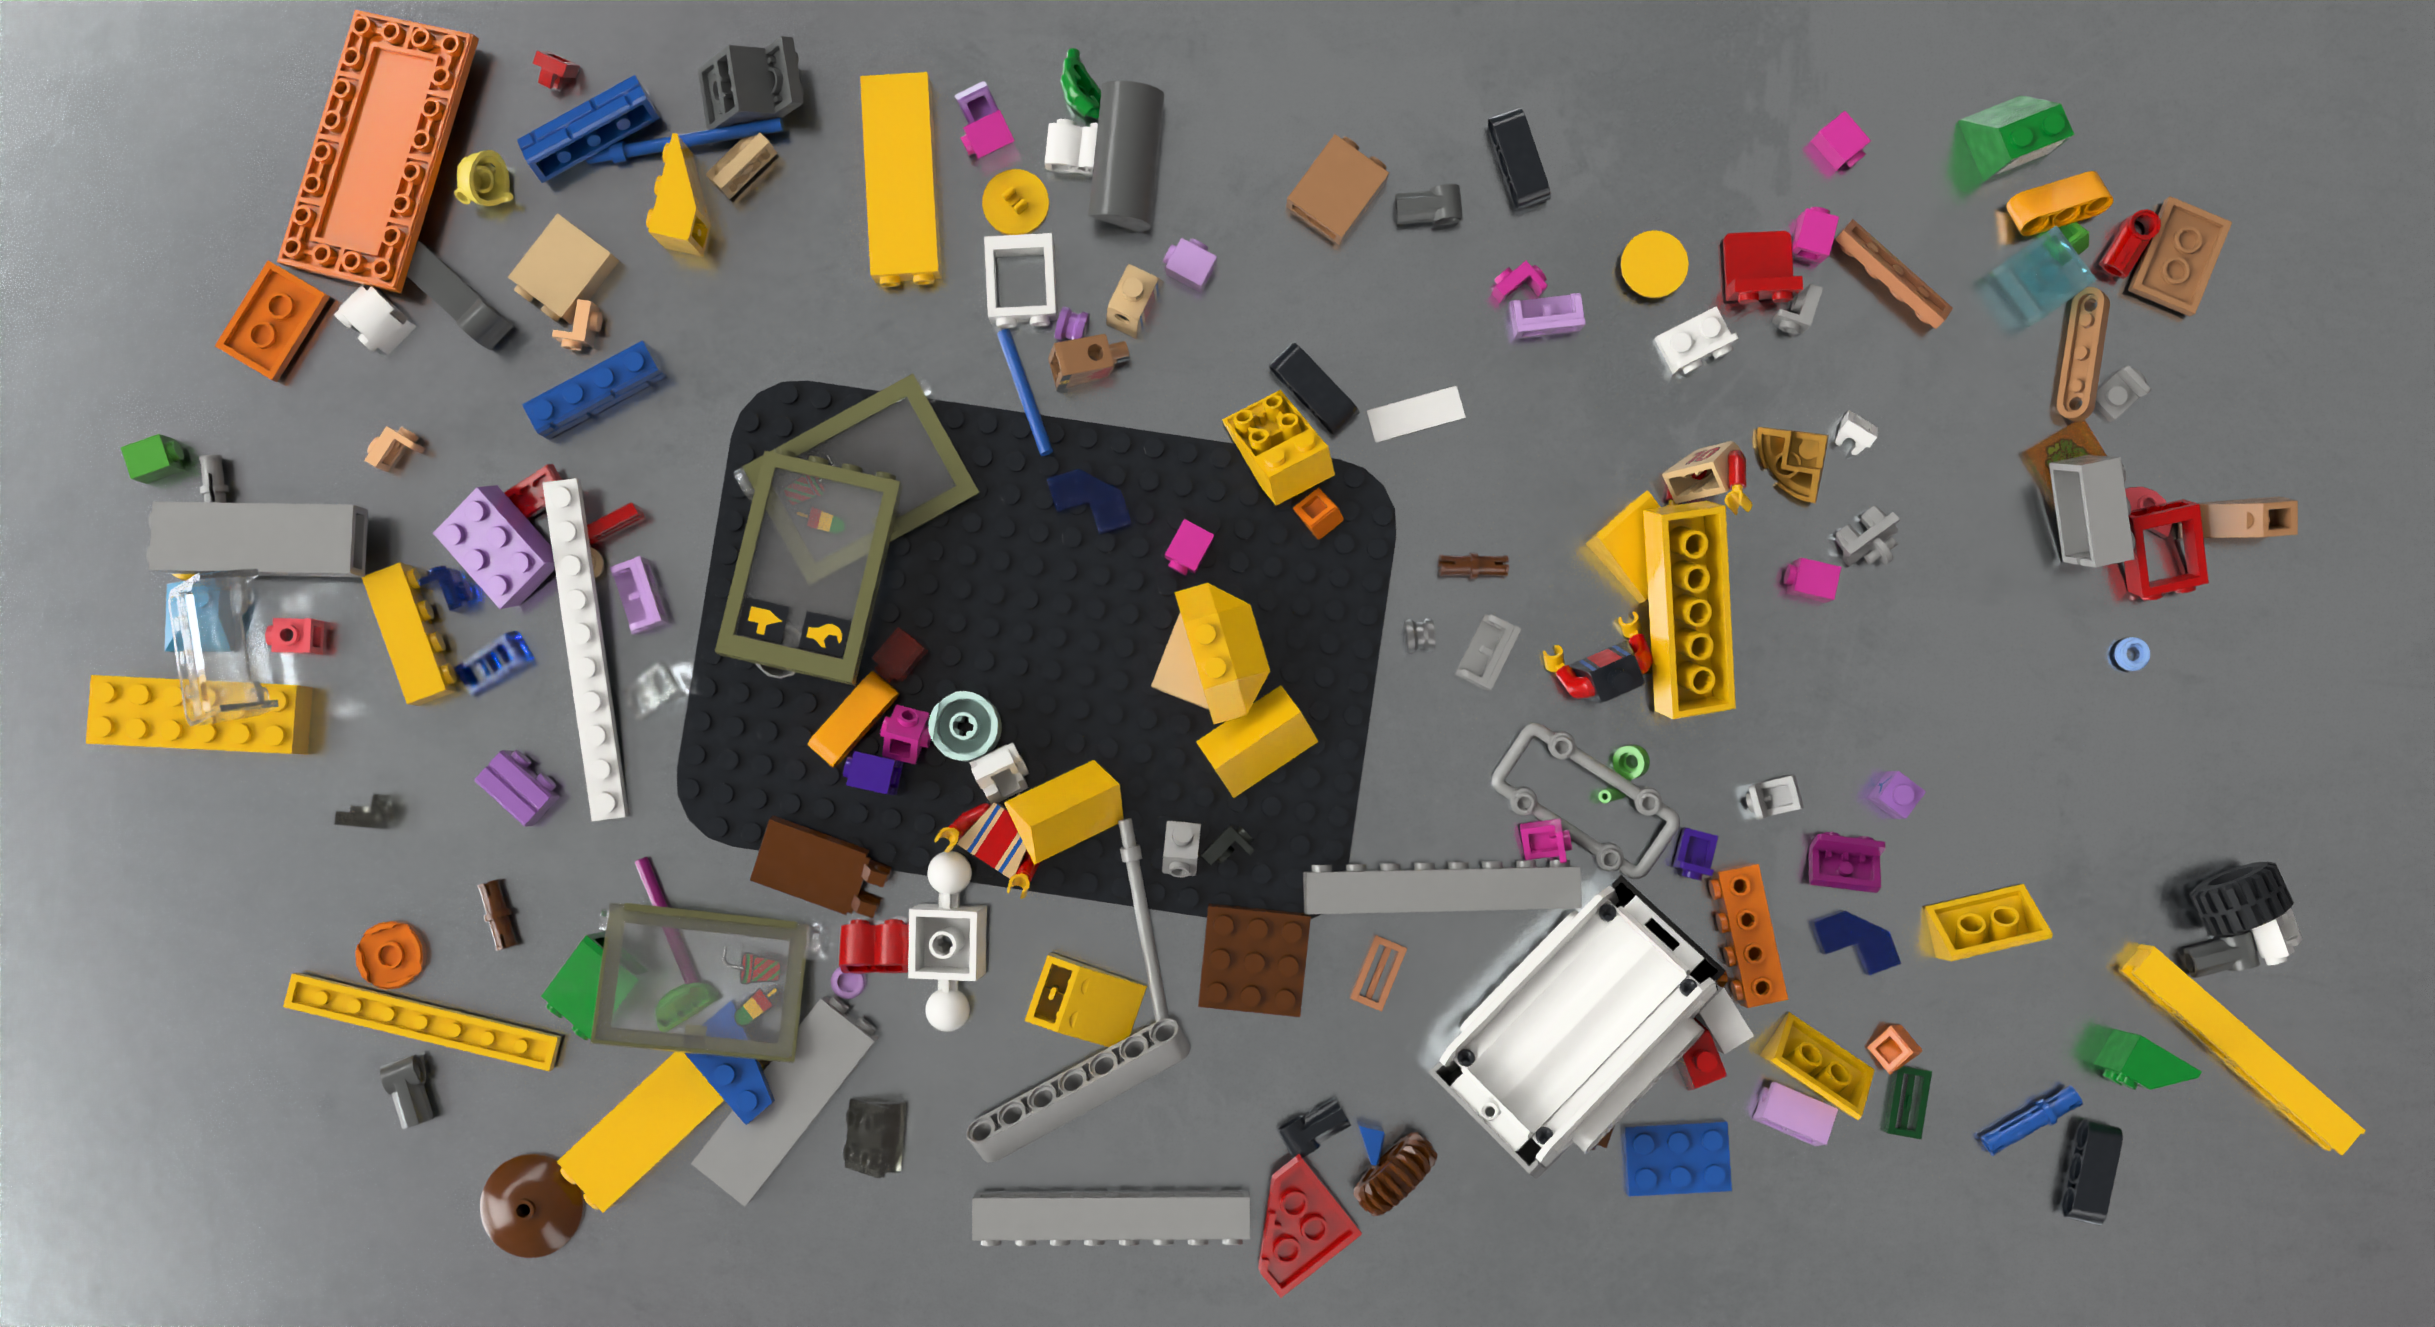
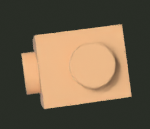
M578 299L572 332L553 330L552 337L559 341L561 347L565 349L582 351V346L594 348L596 332H600L603 321L602 313L599 312L600 308L592 301Z
M386 426L380 437L374 438L367 450L368 455L364 461L388 472L404 446L421 454L426 448L416 443L419 436L401 426L397 431Z

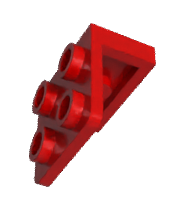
M1789 232L1729 233L1723 238L1726 301L1752 304L1762 299H1772V302L1781 303L1792 301L1803 290V277L1793 276L1792 242Z

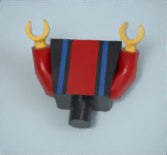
M1632 612L1634 621L1631 623H1623L1621 617L1618 619L1622 633L1626 638H1629L1628 641L1626 640L1571 665H1565L1562 647L1554 645L1555 656H1549L1545 650L1543 651L1545 668L1548 671L1556 672V677L1568 693L1577 699L1585 698L1603 703L1645 684L1643 674L1648 672L1652 666L1653 659L1645 636L1641 634L1643 629L1636 612Z

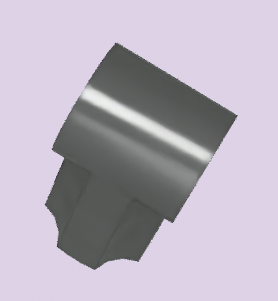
M1444 184L1435 186L1430 191L1395 194L1397 225L1432 221L1436 225H1450L1461 222L1463 220L1460 186L1457 184Z
M2250 930L2230 935H2221L2219 940L2184 948L2183 961L2191 977L2194 978L2225 970H2246L2260 965L2253 935Z
M412 1055L382 1065L380 1067L381 1083L385 1091L392 1095L402 1129L434 1119L424 1087L426 1071L421 1058L418 1055Z

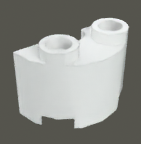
M364 284L334 314L346 327L350 329L354 326L361 333L358 339L369 350L374 352L379 348L387 355L417 327L377 287Z
M1014 743L1006 744L969 762L978 785L983 789L991 805L1029 788L1024 779V776L1028 775L1029 771Z
M2291 908L2280 917L2251 929L2261 958H2265L2267 965H2275L2287 961V956L2295 952L2293 946L2299 945L2303 940Z

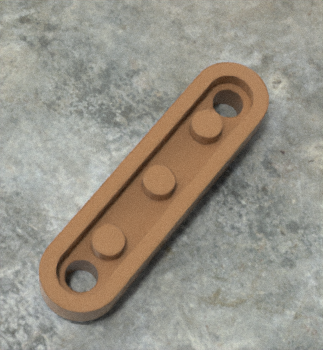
M2095 287L2081 289L2072 300L2058 390V412L2063 417L2075 422L2085 420L2094 410L2107 329L2110 300L2104 292ZM2097 302L2095 310L2090 311L2091 305ZM2082 400L2081 407L2075 410L2076 404Z

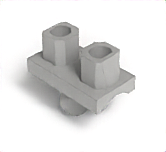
M1874 505L1861 516V522L1868 529L1866 532L1860 535L1851 524L1836 533L1835 540L1843 550L1842 560L1850 567L1862 557L1865 558L1868 564H1872L1877 559L1886 565L1893 560L1890 550L1898 545L1897 541L1891 536L1898 532L1896 524L1900 521V518L1894 512L1887 516L1886 513Z

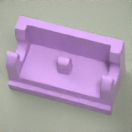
M1580 293L1528 300H1512L1509 302L1514 339L1581 331L1585 326Z
M638 556L610 567L629 622L631 634L635 635L669 623L648 559Z
M1772 1082L1770 1088H1764L1752 1119L1813 1146L1827 1145L1838 1109L1777 1082Z

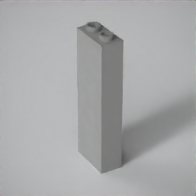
M153 501L152 512L149 515V526L151 529L150 545L146 554L149 570L165 574L365 577L368 509L349 504Z
M827 996L820 998L799 1025L795 1062L771 1061L763 1071L775 1101L747 1125L732 1111L691 1163L744 1207L755 1198L879 1039L874 1034L876 1028L862 1017L856 1020L847 1012L849 1007L835 996L831 999Z

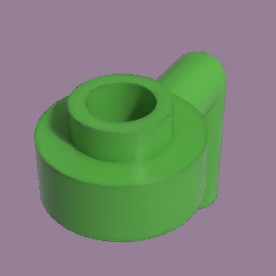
M1631 744L1620 747L1613 756L1615 772L1630 782L1632 779L1643 776L1649 769V755L1639 745ZM1632 755L1637 758V767L1631 763ZM1612 787L1600 791L1599 800L1602 803H1609L1623 799L1626 795Z

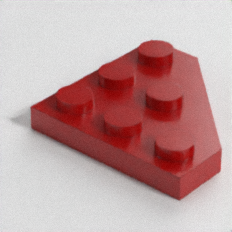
M1300 1154L1272 1175L1258 1266L1261 1275L1280 1298L1362 1235L1358 1226Z

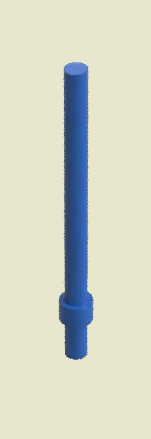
M780 117L681 134L679 137L687 147L757 136L759 133L763 135L784 131V124ZM672 136L626 144L625 141H620L586 159L587 164L606 161L620 163L629 161V157L663 152L665 144L667 142L670 143Z

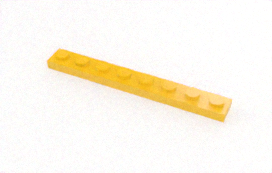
M302 973L291 974L283 1005L285 1008L545 1071L553 1070L562 1037Z

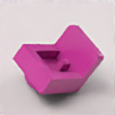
M1526 260L1514 271L1508 267L1494 280L1497 285L1491 294L1501 303L1526 283L1539 297L1548 287L1545 283L1547 278L1538 266H1531Z
M1561 818L1520 824L1525 860L1559 856L1560 863L1567 862L1566 851L1572 850L1570 831L1562 830Z

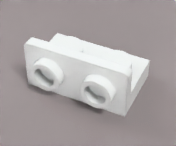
M1716 306L1658 335L1655 341L1672 374L1680 370L1688 374L1703 366L1702 359L1713 355L1714 359H1718L1733 351L1731 345L1739 337L1736 332L1730 333Z

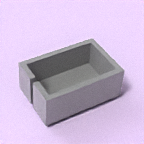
M2085 455L2049 463L2063 562L2096 568L2134 560L2135 537L2130 530L2129 522L2131 505L2125 493L2126 470L2121 463V457Z

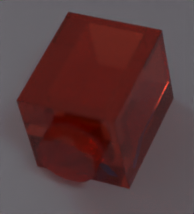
M898 627L872 659L878 663L875 670L889 682L893 678L903 682L927 654L928 650L907 632Z

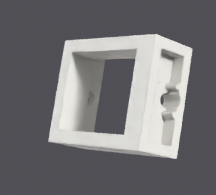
M1052 233L985 236L987 309L991 324H996L998 328H1013L1017 326V322H1030L1031 326H1048L1050 321L1058 320L1055 251ZM1044 255L1047 305L998 308L995 257Z

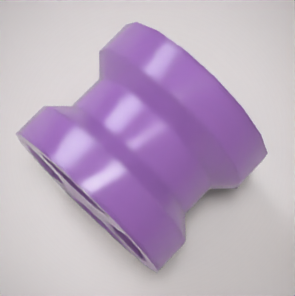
M1063 306L1057 321L1054 338L1058 340L1084 338L1089 324L1090 313L1081 312L1078 314L1072 312L1070 307Z

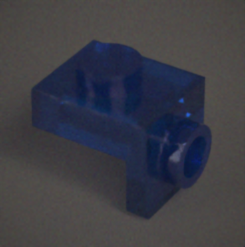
M443 565L426 571L427 576L418 579L419 586L423 588L433 589L441 586L450 611L461 614L473 609L470 599H473L472 589L469 583L462 579L460 571Z

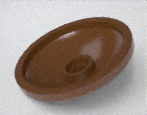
M541 1153L518 1155L496 1168L486 1181L480 1199L481 1220L488 1236L505 1252L523 1258L547 1256L565 1246L578 1231L584 1215V1193L576 1183L571 1184L563 1177L560 1172L562 1167L557 1163L559 1159ZM522 1204L529 1206V1215H524L521 1212L520 1207Z

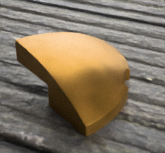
M1758 427L1757 446L1764 468L1770 469L1779 481L1777 485L1782 490L1800 500L1816 503L1829 435Z

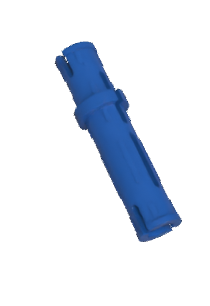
M2069 1085L2046 1100L2042 1098L2035 1102L2036 1105L2026 1112L1980 1136L1982 1143L1988 1152L1994 1156L2004 1148L2018 1142L2047 1124L2050 1126L2056 1124L2058 1118L2083 1105L2077 1091Z

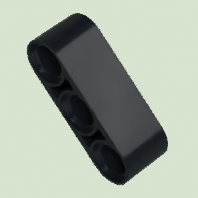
M1519 108L1488 118L1490 136L1515 208L1520 210L1550 200V187L1524 111Z
M1292 342L1268 365L1273 374L1332 435L1335 436L1360 413L1352 400L1295 342Z
M2086 1119L2082 1120L2078 1126L2062 1199V1214L2065 1218L2098 1226L2104 1223L2109 1209L2123 1141V1133L2119 1127Z

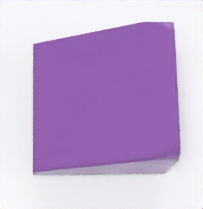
M984 81L955 95L968 124L999 110Z

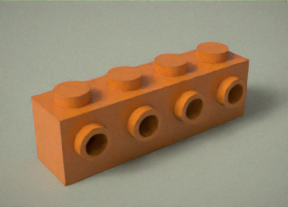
M1749 863L1715 870L1712 876L1713 879L1709 880V889L1713 900H1717L1720 913L1716 914V922L1720 933H1725L1727 947L1723 948V953L1727 966L1732 967L1735 980L1731 981V991L1734 1000L1739 1001L1740 1005L1746 1008L1788 1000L1759 864Z

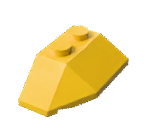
M1209 583L1174 592L1213 724L1247 715L1270 673L1251 605Z

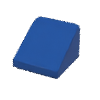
M1358 1122L1370 1163L1377 1166L1380 1160L1385 1132L1382 1127Z

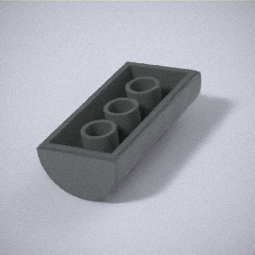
M1109 81L1102 83L1088 216L1138 232L1151 229L1165 94L1160 89L1133 81Z

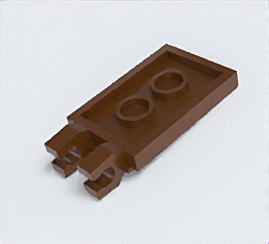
M772 815L768 821L750 881L847 915V913L852 914L854 910L858 914L874 918L882 898L860 890L863 880L867 883L884 887L885 883L889 880L892 868L870 860L871 858L867 857L868 849Z

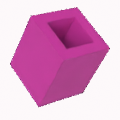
M1000 110L963 127L966 135L960 137L968 155L970 156L975 153L978 160L1015 141Z
M1843 111L1821 129L1811 142L1837 171L1845 164L1851 168L1866 155L1863 149L1871 140L1850 115Z
M1822 207L1806 208L1797 219L1792 238V256L1822 263L1830 255L1839 216L1831 215L1828 209Z
M1184 519L1165 553V558L1170 561L1168 567L1185 576L1188 571L1196 574L1214 540V534Z
M1806 558L1794 560L1792 565H1788L1784 576V584L1788 585L1786 594L1823 603L1833 601L1836 595L1841 567Z

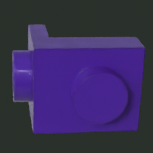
M1683 827L1673 867L1683 869L1681 876L1702 881L1703 875L1713 876L1714 869H1711L1719 836Z

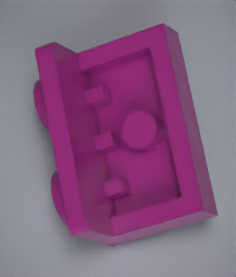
M1835 832L1817 834L1808 847L1809 885L1877 893L1881 888L1880 856L1886 849L1885 842L1876 841L1868 836L1844 837Z

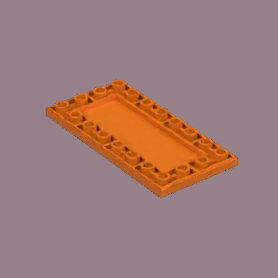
M355 10L277 259L279 264L402 293L479 38L470 33Z

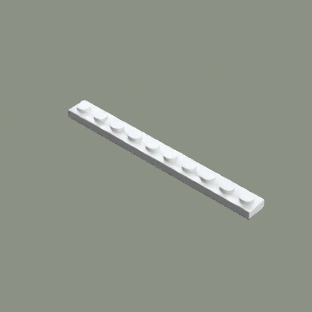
M580 478L543 482L591 820L623 818L629 816L581 481Z

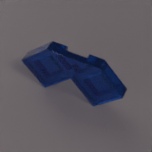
M1080 469L1047 479L1057 512L1090 503L1099 534L1132 525L1121 490L1100 481Z
M1844 910L1811 921L1822 954L1826 955L1855 944L1866 975H1872L1901 964L1890 932Z

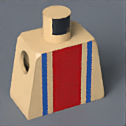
M1128 264L1108 304L1106 325L1137 339L1164 281ZM1120 314L1126 317L1128 320H1125L1118 315Z

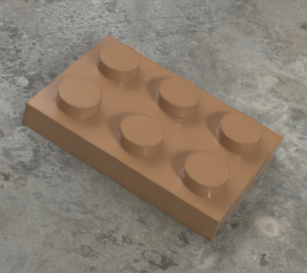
M2169 196L2164 200L2158 214L2161 220L2159 233L2151 238L2144 249L2128 291L2190 317L2197 311L2232 222Z

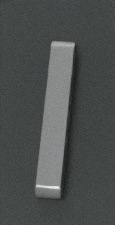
M1161 1019L976 1119L967 1129V1139L984 1161H998L1181 1062L1190 1052V1043L1174 1019Z

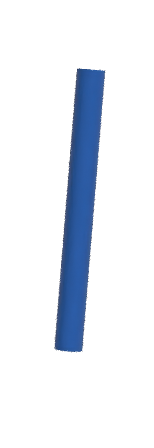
M1009 329L1001 330L997 335L1041 456L1049 455L1053 452L1011 332Z

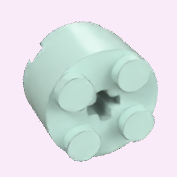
M959 691L946 696L933 708L929 718V734L933 743L941 753L951 759L973 761L991 752L996 747L1001 736V718L996 707L986 698L973 692ZM966 717H969V723L973 724L974 727L972 731H967L966 736H963V731L958 729V723L965 722Z

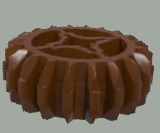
M1418 1132L1407 1134L1384 1152L1377 1166L1372 1165L1361 1176V1180L1354 1189V1197L1358 1200L1359 1205L1373 1217L1384 1215L1394 1206H1397L1424 1180V1177L1435 1165L1438 1154L1433 1149L1432 1144Z

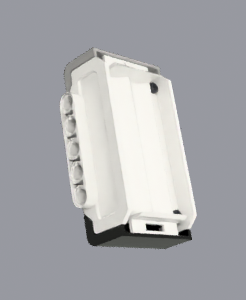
M1622 875L1611 884L1612 887L1608 886L1599 892L1580 912L1577 910L1571 912L1464 1021L1460 1028L1462 1033L1448 1046L1439 1060L1440 1063H1437L1428 1072L1535 1179L1540 1177L1571 1144L1575 1143L1584 1153H1587L1600 1142L1701 1037L1705 1029L1694 1020V1017L1703 1010L1728 982L1726 970Z

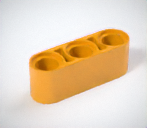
M2088 171L2020 192L2008 201L2006 209L2019 232L2023 236H2031L2102 214L2112 205L2113 197L2096 171Z
M872 671L819 728L807 745L831 767H836L895 702L899 693L875 671Z

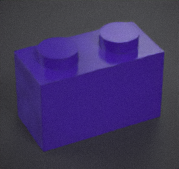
M854 751L853 757H847L843 777L848 778L847 786L887 795H897L904 762Z

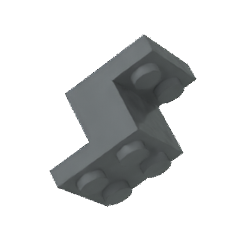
M781 36L766 48L728 45L697 68L707 130L728 127L735 123L745 124L783 118L804 103V88L800 82L798 70L799 57L795 50L793 37Z

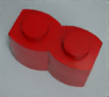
M856 919L850 921V924L841 925L839 967L843 973L908 972L909 925H906L904 921L889 919L885 920L884 924L870 925V922L867 920Z

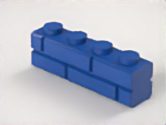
M633 75L517 139V142L526 162L541 183H544L657 121L660 117L637 76Z
M642 340L522 405L537 434L550 439L590 418L592 413L597 414L650 386V382L655 383L667 377L652 347Z

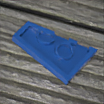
M734 999L729 1001L702 1025L707 1027L706 1037L750 1041L746 1028L740 1027L734 1022L733 1016L738 1009ZM685 1053L745 1125L749 1124L775 1101L761 1064L756 1059Z

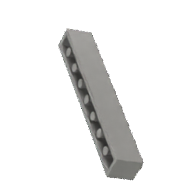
M1536 860L1516 861V867L1504 868L1502 861H1482V868H1469V862H1448V869H1435V863L1429 862L1414 863V869L1401 870L1400 863L1380 864V870H1366V864H1346V871H1332V865H1312V872H1303L1304 913L1352 914L1582 908L1581 867L1570 866V860H1567L1566 863H1560V860H1549L1550 867H1536Z
M1249 1191L975 1193L972 1198V1241H981L982 1246H998L1002 1244V1240H1015V1245L1018 1246L1036 1245V1240H1050V1245L1053 1246L1070 1245L1071 1240H1084V1244L1089 1246L1104 1245L1105 1240H1119V1244L1125 1246L1138 1245L1139 1240H1153L1155 1245H1172L1174 1240H1188L1190 1245H1206L1208 1240L1222 1239V1244L1240 1245L1243 1244V1239H1250Z

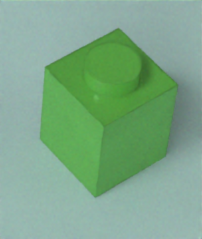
M157 434L120 447L132 480L148 484L185 471L182 463L184 459L183 450L180 444L173 438Z

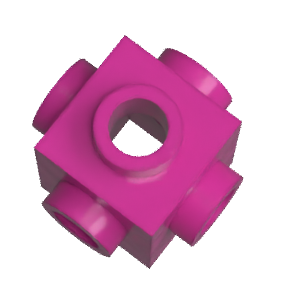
M896 705L892 716H886L882 724L880 736L884 737L882 756L916 764L922 747L928 748L931 741L928 727L929 713Z

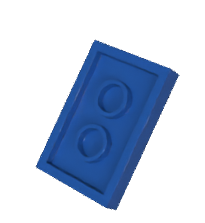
M1727 1121L1623 1125L1626 1191L1629 1197L1732 1191Z

